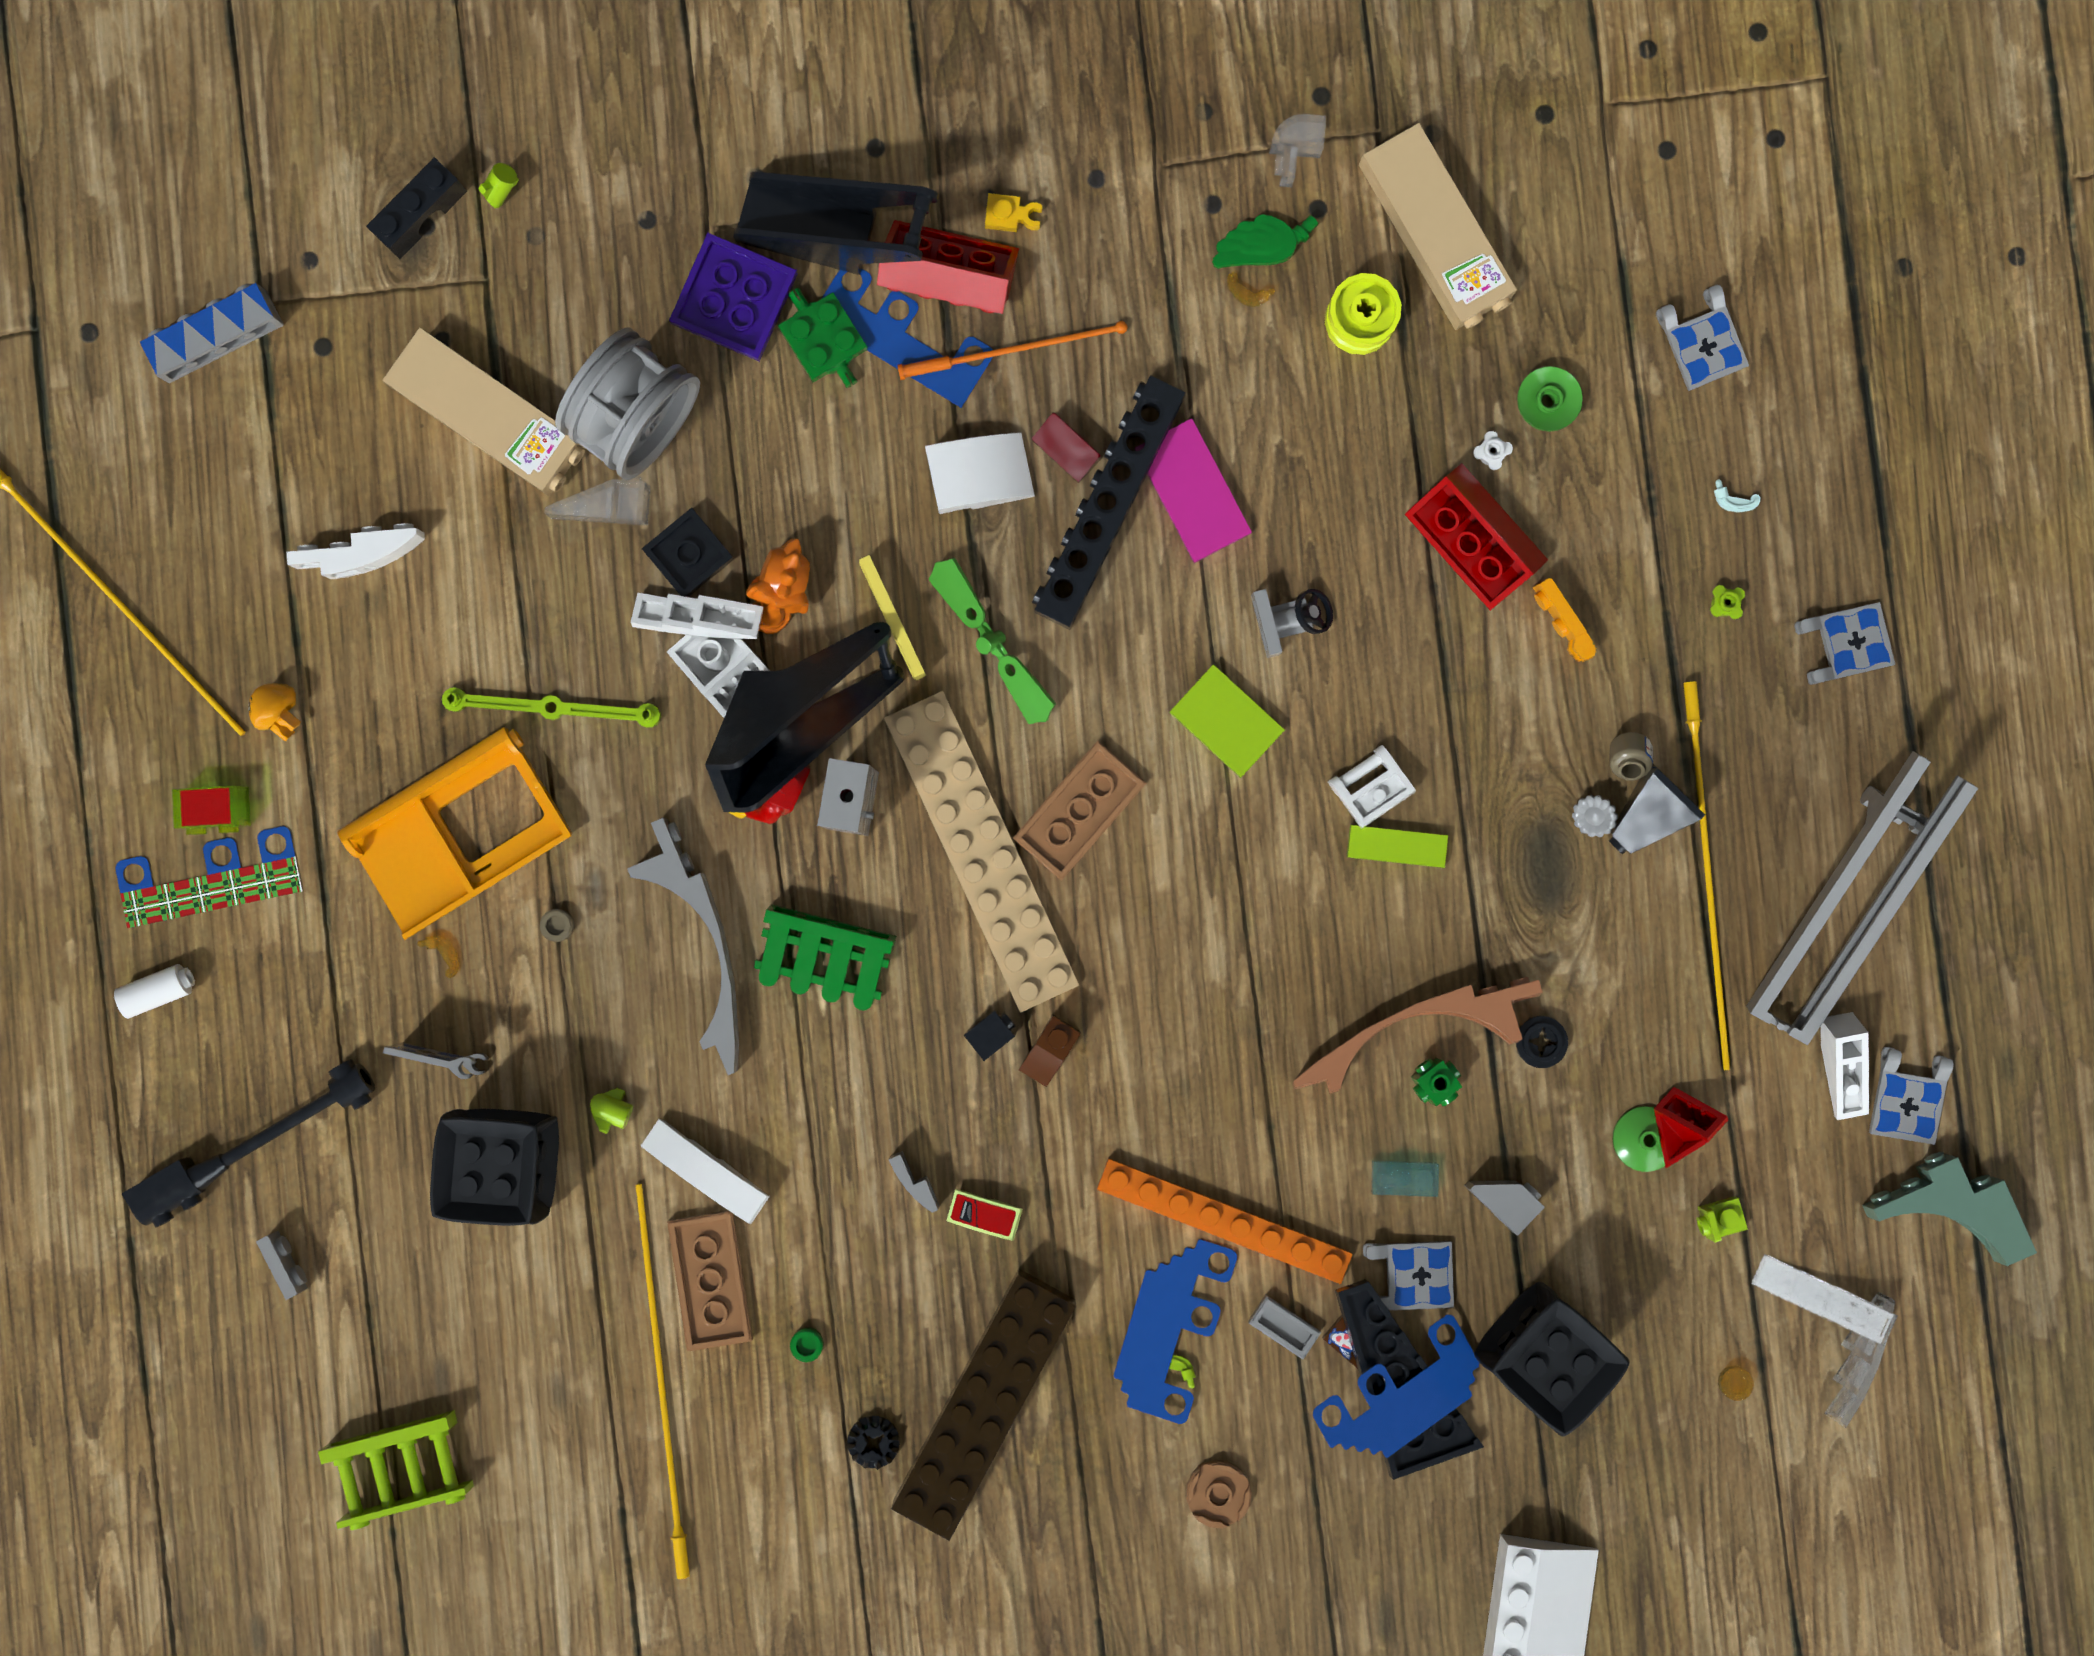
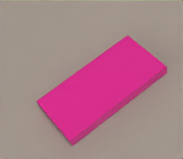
M1191 418L1170 429L1147 475L1193 563H1196L1250 535L1252 531L1193 419ZM1145 443L1135 447L1134 450H1142L1145 446Z

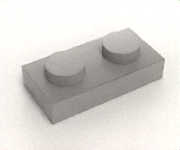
M279 1231L256 1241L285 1300L308 1289L305 1284L307 1281L305 1272L299 1265L295 1264L290 1254L292 1252L291 1245L284 1236L280 1235Z

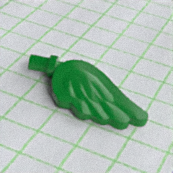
M1263 214L1258 215L1254 221H1242L1235 230L1227 233L1225 239L1217 243L1216 250L1218 254L1213 257L1212 264L1214 268L1220 269L1243 265H1275L1286 262L1295 253L1297 245L1301 241L1305 243L1310 238L1309 234L1319 223L1311 215L1300 226L1296 225L1293 229L1284 221Z

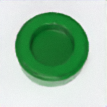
M810 1327L799 1329L793 1335L790 1342L792 1355L801 1362H811L817 1359L824 1346L822 1335L816 1329Z

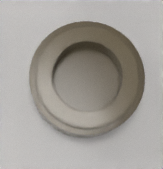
M553 909L542 916L540 931L550 941H564L574 931V920L567 911Z

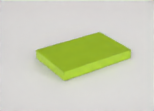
M1214 664L1169 712L1239 778L1252 767L1285 731Z

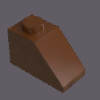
M1052 1014L1020 1066L1019 1071L1047 1087L1081 1032Z

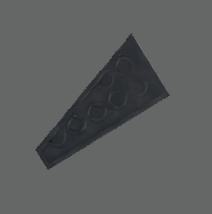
M1364 1279L1335 1289L1360 1376L1376 1364H1382L1387 1369L1398 1389L1428 1367L1367 1280ZM1375 1373L1367 1379L1366 1387L1370 1394L1380 1395L1385 1390L1386 1382L1382 1375ZM1454 1409L1388 1458L1384 1456L1389 1476L1394 1480L1484 1448V1446L1467 1425L1468 1423L1457 1409Z

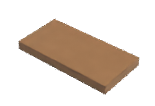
M1097 741L1017 832L1013 839L1062 881L1146 785V782Z
M723 1211L667 1221L687 1352L752 1341L753 1334L734 1214L730 1211Z

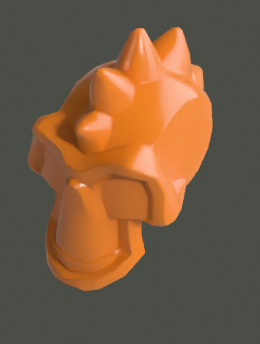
M790 539L781 547L771 549L762 566L760 575L752 581L746 591L747 597L755 600L753 605L763 606L764 608L759 631L765 634L778 633L785 628L792 618V613L805 614L808 611L809 601L805 590L809 579L810 562L802 554L799 539Z

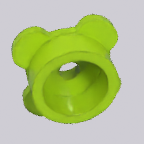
M1723 585L1716 586L1712 591L1714 597L1711 602V614L1715 617L1730 616L1734 620L1740 618L1743 614L1741 601L1745 597L1744 590L1739 587L1726 589ZM1726 599L1730 600V605L1725 604Z

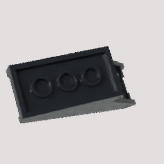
M751 172L746 198L733 237L736 242L860 275L863 264L921 261L923 252L919 250L922 240L920 234L925 216L929 214L931 203H937L939 194L923 186ZM913 205L914 214L909 232L905 234L903 245L869 241L876 218L875 208Z
M873 623L786 669L778 671H743L705 763L723 812L745 813L761 807L904 681L903 670L901 667L896 666L889 651V639L892 632L887 623ZM877 650L881 662V670L813 705Z

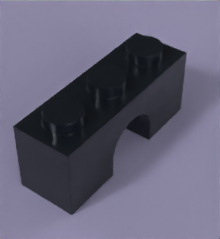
M434 157L366 227L396 257L401 259L422 238L419 234V229L424 220L438 210L446 214L467 190Z

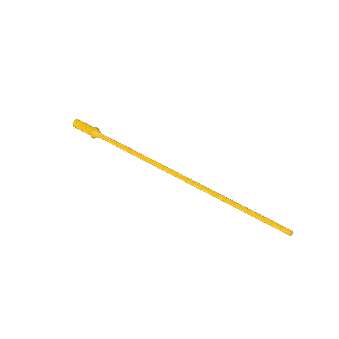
M0 469V489L9 492L231 727L240 736H243L246 732L18 493L12 483V478Z
M1697 681L1683 683L1687 716L1685 723L1688 724L1692 734L1698 807L1705 814L1700 820L1722 1061L1723 1070H1730L1698 736L1702 720H1700Z
M636 1184L674 1520L673 1534L670 1538L673 1541L677 1579H685L690 1577L686 1546L687 1534L684 1533L680 1523L642 1184Z

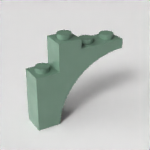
M1944 1152L1931 1154L1924 1159L1925 1163L1916 1166L1920 1178L1914 1177L1903 1181L1900 1184L1901 1188L1890 1192L1886 1190L1878 1192L1870 1197V1202L1862 1205L1867 1217L1876 1221L1911 1213H1930L1948 1217L1974 1234L1988 1250L1994 1262L2005 1266L2014 1264L2037 1253L2005 1181L1990 1177V1175H1982L1974 1178L1969 1183L1959 1158L1944 1154Z

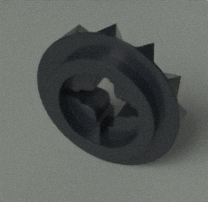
M1537 1016L1529 1018L1523 1025L1519 1026L1522 1040L1516 1043L1517 1053L1525 1063L1536 1068H1549L1563 1059L1568 1048V1036L1564 1027L1557 1020L1547 1016ZM1542 1031L1544 1038L1553 1041L1554 1044L1543 1046L1540 1052L1538 1051V1046L1529 1042V1039L1539 1038Z
M867 1416L857 1421L851 1428L847 1441V1449L853 1461L860 1464L864 1469L875 1468L877 1470L892 1462L898 1453L900 1438L896 1427L889 1420L880 1416ZM884 1434L879 1442L880 1451L874 1448L863 1451L868 1443L866 1435L874 1439Z

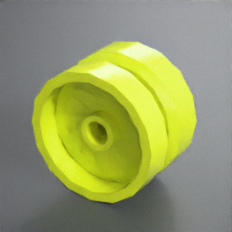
M1360 273L1348 277L1337 286L1326 309L1325 327L1329 338L1338 348L1350 354L1365 355L1380 349L1388 342L1401 318L1402 304L1397 290L1388 280L1376 274Z

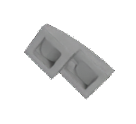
M903 1151L891 1155L888 1160L906 1190L923 1207L932 1213L937 1211L940 1205L928 1177L925 1176L915 1181Z

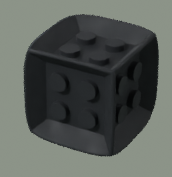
M455 1109L444 1113L440 1117L433 1148L430 1182L432 1216L451 1222L500 1226L533 1225L544 1220L550 1213L556 1185L559 1150L557 1117L538 1112L504 1109Z
M1537 1282L1529 1287L1510 1305L1485 1334L1474 1352L1475 1358L1484 1368L1491 1371L1518 1400L1562 1437L1577 1429L1595 1411L1620 1382L1630 1364L1629 1359L1578 1311L1562 1301L1555 1291L1543 1282Z

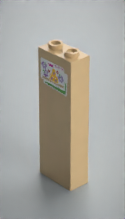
M1420 123L1363 154L1359 167L1454 329L1457 330L1464 325L1466 329H1470L1484 319L1482 315L1488 311L1493 310L1494 313H1498L1512 303L1510 299L1517 289Z
M420 327L382 380L399 394L549 497L553 491L558 492L566 481L565 474L571 465H577L584 456V447L573 442L569 435H564L557 430L555 420Z

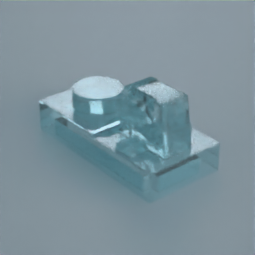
M1372 1161V1195L1438 1197V1163Z

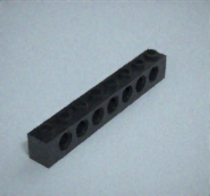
M1151 375L1147 383L1140 382L1133 396V400L1137 401L1132 413L1129 411L1125 412L1118 428L1123 430L1118 442L1114 440L1110 442L1104 455L1108 462L1103 471L1097 469L1090 483V487L1094 488L1089 500L1082 499L1075 516L1079 517L1075 529L1069 527L1061 542L1065 549L1060 559L1057 557L1053 558L1046 573L1051 577L1046 587L1040 585L1033 598L1032 603L1036 605L1034 609L1036 614L1066 629H1071L1185 399L1186 392ZM1146 408H1154L1159 412L1160 416L1154 422H1147L1142 418L1141 413ZM1131 437H1140L1144 440L1145 446L1140 451H1132L1127 447L1126 443ZM1117 466H1126L1130 470L1131 475L1128 479L1119 481L1113 477L1112 471ZM1106 494L1113 496L1116 499L1114 508L1110 510L1100 508L1098 500L1101 496ZM1094 523L1101 527L1102 533L1098 538L1088 539L1083 534V530L1088 524ZM1077 552L1083 553L1088 559L1087 564L1080 569L1073 568L1069 564V558ZM1063 581L1069 582L1073 586L1072 594L1066 598L1058 597L1054 592L1056 585Z

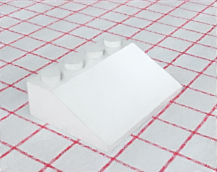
M1500 1534L1483 1656H1584L1599 1550L1591 1547Z

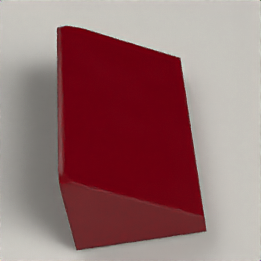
M1054 412L1031 439L1078 483L1101 460V455Z

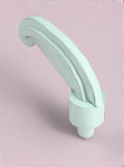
M1720 479L1715 481L1717 488L1714 490L1716 501L1723 509L1738 513L1753 510L1759 505V495H1752L1750 500L1731 497L1727 487H1723L1722 481Z

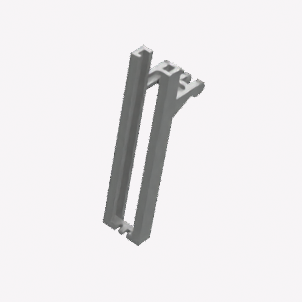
M1912 751L1885 794L1872 786L1867 787L1860 798V803L1868 807L1865 825L1746 1005L1750 1014L1768 1024L1772 1023L1779 1030L1786 1031L1788 1035L1808 1045L1965 810L1978 787L1957 775L1929 818L1915 812L1905 805L1904 802L1931 761ZM1893 821L1899 825L1903 821L1908 823L1909 830L1917 834L1916 838L1794 1023L1790 1025L1768 1011L1891 822Z

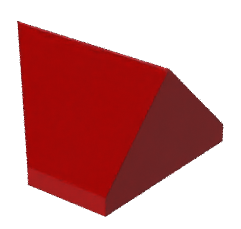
M1673 1087L1654 1108L1665 1168L1670 1167L1707 1144L1729 1120L1728 1116Z

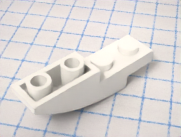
M408 523L393 525L394 530L381 531V527L378 526L362 527L361 532L351 533L352 546H350L349 542L330 543V548L318 549L317 545L297 546L298 551L286 552L287 565L296 569L321 568V575L329 579L351 577L378 569L399 559L424 541L425 533L414 528L413 524Z

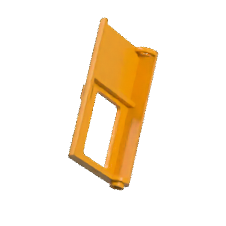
M506 727L501 728L337 831L346 850L353 857L359 858L400 927L404 940L572 836L568 824L521 747L525 744L514 728L510 731ZM515 765L543 810L544 816L540 821L474 862H469L441 817L440 811L446 805L502 770Z

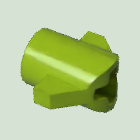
M497 163L493 166L485 182L479 186L478 190L491 206L500 208L519 179L511 166Z
M616 1088L594 1095L591 1099V1114L600 1132L607 1134L611 1125L621 1129L626 1127L633 1110V1105L622 1101L625 1095L624 1090Z

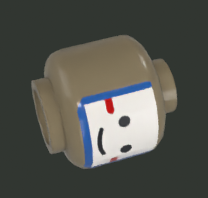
M1627 732L1615 737L1610 744L1609 750L1612 772L1617 777L1629 781L1638 780L1646 776L1653 766V746L1650 740L1645 735L1637 732Z

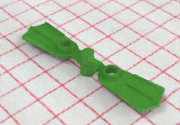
M952 558L936 562L933 572L929 577L930 583L966 626L978 629L980 638L976 641L977 650L981 654L991 652L998 658V672L1027 723L1033 724L1048 721L1056 702L1017 657L1007 655L1008 651L1003 645L1006 641L1005 634L1000 630L994 632L990 625L984 622V608L957 560ZM972 608L976 611V617L972 614ZM1010 664L1014 666L1015 673L1011 670Z

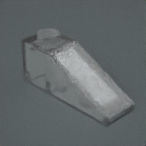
M640 476L630 480H624L623 478L622 480L611 479L546 506L544 514L551 519L648 525L651 487L645 481H642Z

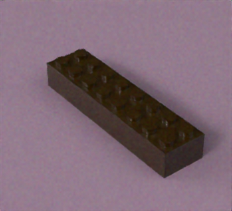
M1018 1268L894 1497L891 1508L893 1511L950 1541L1075 1310L1076 1299Z

